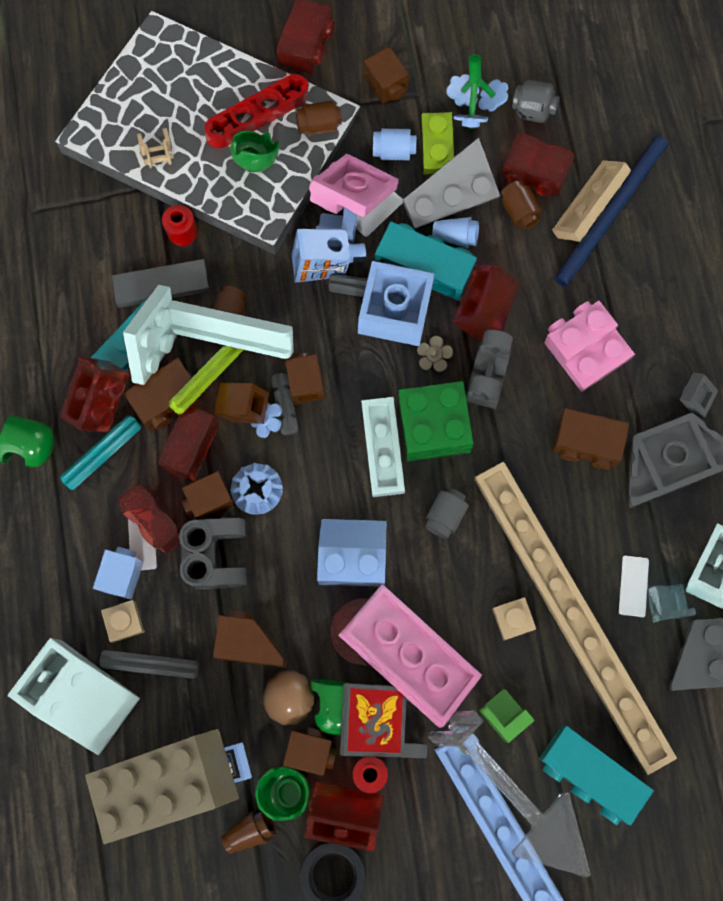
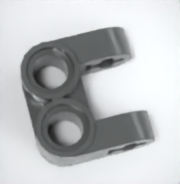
M498 330L485 331L483 340L479 344L466 393L467 402L496 409L513 342V337L508 333Z
M245 519L192 520L183 525L180 530L179 540L182 557L180 575L184 582L195 589L201 590L247 586L246 568H217L215 558L217 540L238 539L246 536ZM197 531H204L206 534L204 543L200 546H192V535ZM204 563L207 568L205 576L198 580L193 579L191 575L192 568L196 564Z

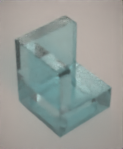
M683 584L664 587L660 585L647 590L653 623L696 615L695 608L688 609Z

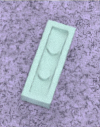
M394 398L361 400L372 497L405 494Z

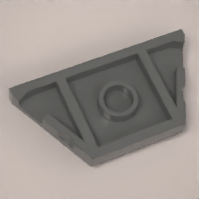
M693 412L632 436L630 439L629 507L633 508L723 472V437L715 430L707 428L705 422Z
M723 618L690 621L686 633V641L680 650L673 679L668 684L669 691L723 687Z

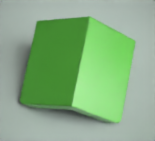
M505 689L501 690L479 709L481 714L506 743L512 741L535 721L526 710L517 704Z

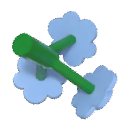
M477 54L469 57V75L464 74L460 78L453 76L450 80L451 84L446 89L447 95L455 99L456 105L463 106L465 104L469 106L468 115L458 114L454 116L455 120H462V126L469 129L480 127V122L488 121V117L475 115L479 86L483 89L480 93L482 98L478 103L481 110L488 109L489 111H494L508 99V93L506 92L508 90L507 83H501L500 80L496 79L487 85L481 78V56Z

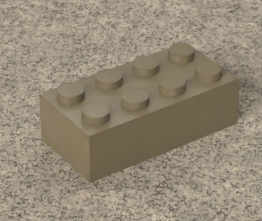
M219 729L181 740L85 775L103 844L210 811L239 799Z

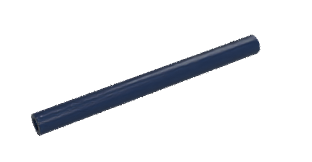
M656 136L623 181L621 187L615 192L605 206V209L589 228L587 234L568 257L554 277V280L563 287L568 286L668 146L664 138Z

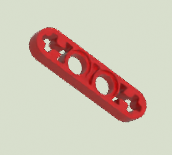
M298 74L286 76L211 117L205 123L207 143L215 148L227 147L232 143L234 135L242 130L256 131L303 105L308 99L307 80ZM265 100H274L278 105L275 108L268 109L262 106V103ZM243 113L250 114L253 117L247 123L239 122L236 118ZM214 130H218L219 132L224 131V134L220 135L218 132L214 133Z

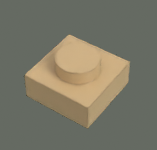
M525 597L492 609L503 641L536 630Z
M131 600L101 610L111 643L144 633L136 601Z

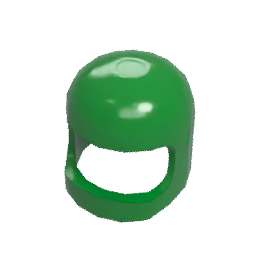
M10 415L0 434V463H8L13 453L25 459L26 467H40L44 465L53 451V431L42 422Z
M325 679L311 680V691L317 692L320 697V712L314 714V719L321 731L332 735H341L344 683H359Z

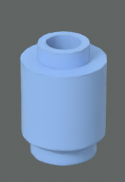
M381 128V132L374 131L373 157H381V160H410V154H416V135H410L411 129Z

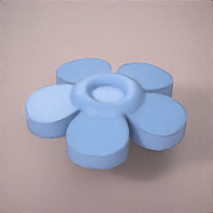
M267 403L264 424H251L252 427L257 428L256 433L259 437L266 438L270 431L277 432L280 429L281 421L277 419L282 413L280 405H270V403Z

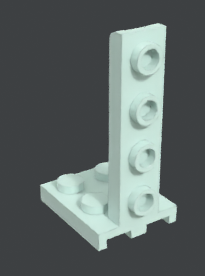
M162 285L156 287L123 331L132 382L145 385L152 373H156L163 357L171 351L173 343L177 339V334L284 359L291 357L294 352L292 326L172 300L170 287Z

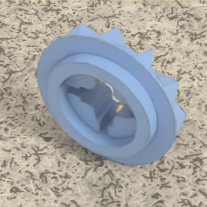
M253 463L246 467H241L240 471L232 479L230 491L234 503L242 511L259 515L269 512L279 503L283 486L278 473L268 465ZM249 478L255 480L256 483L265 482V485L261 488L265 497L263 500L256 493L248 494V491L251 489Z

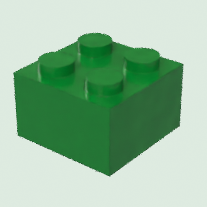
M463 381L398 390V404L407 461L471 452L473 438Z

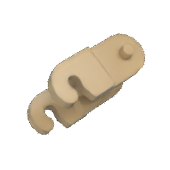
M163 128L165 139L163 140V145L148 148L147 144L143 143L141 133L137 134L142 156H147V159H144V164H149L150 169L153 167L152 164L167 161L171 165V159L174 158L173 154H169V150L172 149L167 128ZM159 150L165 151L164 155L150 157L149 154Z

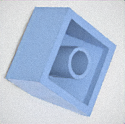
M372 261L359 315L358 334L420 346L435 274Z
M322 519L318 548L317 581L319 585L379 587L383 584L385 586L387 521Z

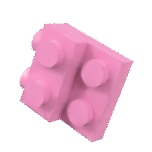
M345 154L338 161L333 162L328 169L312 179L309 187L311 192L310 201L335 214L345 207L351 212L365 217L397 189L399 179L349 154Z
M589 301L583 303L573 312L575 317L568 322H565L563 318L556 321L548 328L550 334L547 335L544 342L581 392L616 370L635 355L616 330L618 324L600 301L593 305Z

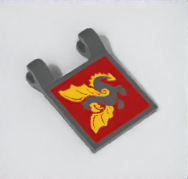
M344 683L340 755L427 758L426 744L405 743L406 701L409 700L394 686Z

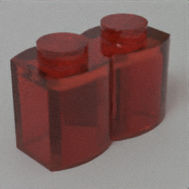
M517 134L503 165L502 175L510 183L521 180L524 185H531L537 193L543 196H559L575 154L562 147L545 144L532 136Z
M135 484L118 498V504L122 513L139 526L142 537L152 547L161 553L168 554L180 543V527L163 512L158 500L145 488Z

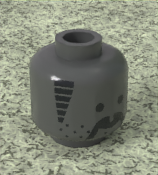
M528 79L523 85L517 86L512 107L517 111V116L520 119L544 123L550 114H556L560 96H555L553 84Z

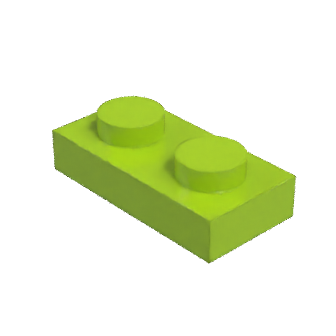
M452 112L422 113L424 174H435L454 158Z

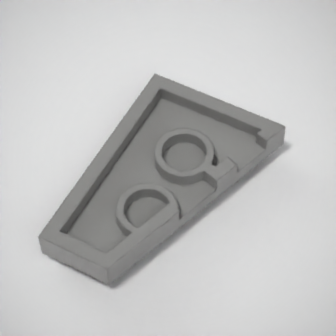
M479 138L403 199L404 207L414 230L431 224L435 220L439 221L500 197Z

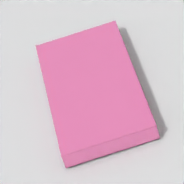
M383 584L378 587L338 635L439 728L444 727L482 676L481 673Z

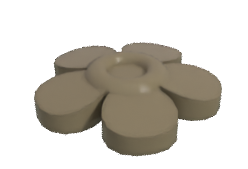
M432 337L430 339V346L427 343H421L418 346L417 352L423 357L420 359L419 365L423 370L428 371L433 366L437 372L447 369V363L444 359L452 358L453 349L448 345L443 346L444 342L441 337Z

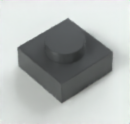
M693 372L683 390L680 401L691 413L693 412L697 417L705 418L718 390L705 374Z

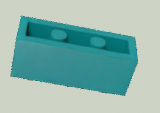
M391 221L375 253V262L434 273L432 290L457 301L461 300L475 270L477 257H474L470 251L464 248L457 247L455 249L444 244L436 236H424L417 233L414 228L407 224L400 223L398 225Z
M560 726L538 758L546 764L542 769L545 773L558 782L562 778L566 779L574 785L571 790L573 794L589 804L591 799L603 807L599 813L615 825L622 821L631 826L654 791L568 726Z

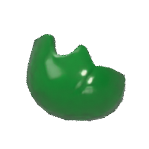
M242 130L234 135L230 146V153L235 163L248 172H262L271 168L278 156L280 141L274 143L269 132L260 135L254 131Z
M280 766L267 770L258 780L255 798L258 808L268 818L284 821L299 817L307 809L312 791L307 777L298 769Z

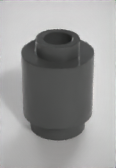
M448 488L447 492L439 491L425 518L427 520L425 528L443 539H448L450 534H455L469 507L464 501L466 496L452 488Z

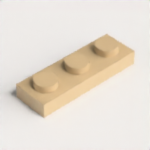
M604 160L601 162L552 229L557 238L581 241L631 172L626 162Z

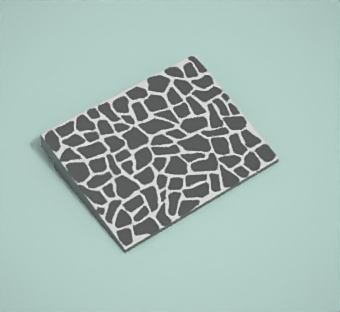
M151 11L55 143L62 154L171 206H186L191 210L194 217L276 255L287 234H292L310 201L311 192L309 187L312 179L328 169L356 119L360 106L308 82V99L303 105L332 100L334 106L340 107L342 125H337V132L314 136L299 134L295 116L296 109L254 131L260 135L269 132L274 143L280 141L278 156L271 168L262 172H248L233 160L230 153L231 144L224 148H215L207 143L205 123L216 114L291 74ZM265 100L262 103V106L268 109L275 108L278 105L274 100ZM243 113L238 115L236 119L239 122L247 123L253 117L250 114ZM163 128H167L172 149L169 150V154H173L174 158L171 159V165L167 161L152 164L153 167L150 169L149 164H144V159H147V156H142L137 134L141 133L143 143H146L148 148L163 145V140L165 139ZM214 130V133L218 132L220 135L224 134V131L219 132L218 130ZM159 150L149 154L150 157L164 155L165 151Z

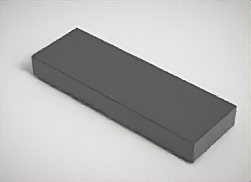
M204 259L112 275L115 301L118 308L142 304L145 300L147 301L158 285L170 287L172 298L210 292Z

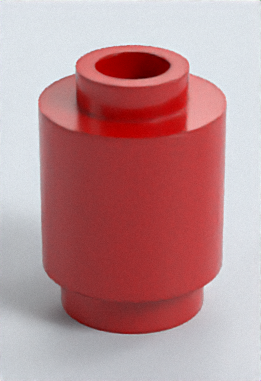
M173 205L164 212L162 224L170 241L179 246L190 245L198 235V227L191 210L183 205Z
M364 756L355 764L353 780L361 791L375 793L381 790L387 782V767L379 757ZM367 768H373L377 772V778L372 782L365 780L363 776Z

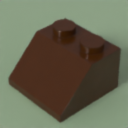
M229 610L228 616L219 615L213 658L224 661L288 668L289 661L261 624L253 620V615Z

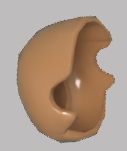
M293 670L279 671L268 679L263 691V704L272 720L282 725H296L306 719L311 713L314 705V694L311 691L309 680L304 675Z

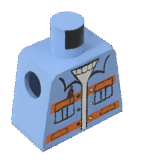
M297 229L291 253L295 282L329 279L331 274L345 275L349 263H361L366 260L365 244H349L348 235L345 230Z

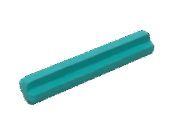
M127 415L66 470L60 477L61 481L71 490L78 487L141 429L139 422L133 416Z

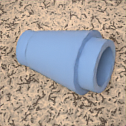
M471 217L435 220L432 235L440 238L443 242L464 248L476 246L479 235V221H474Z

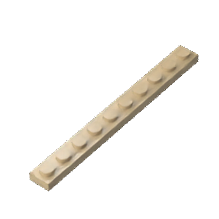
M502 462L476 476L475 482L644 775H649L677 759L505 463Z

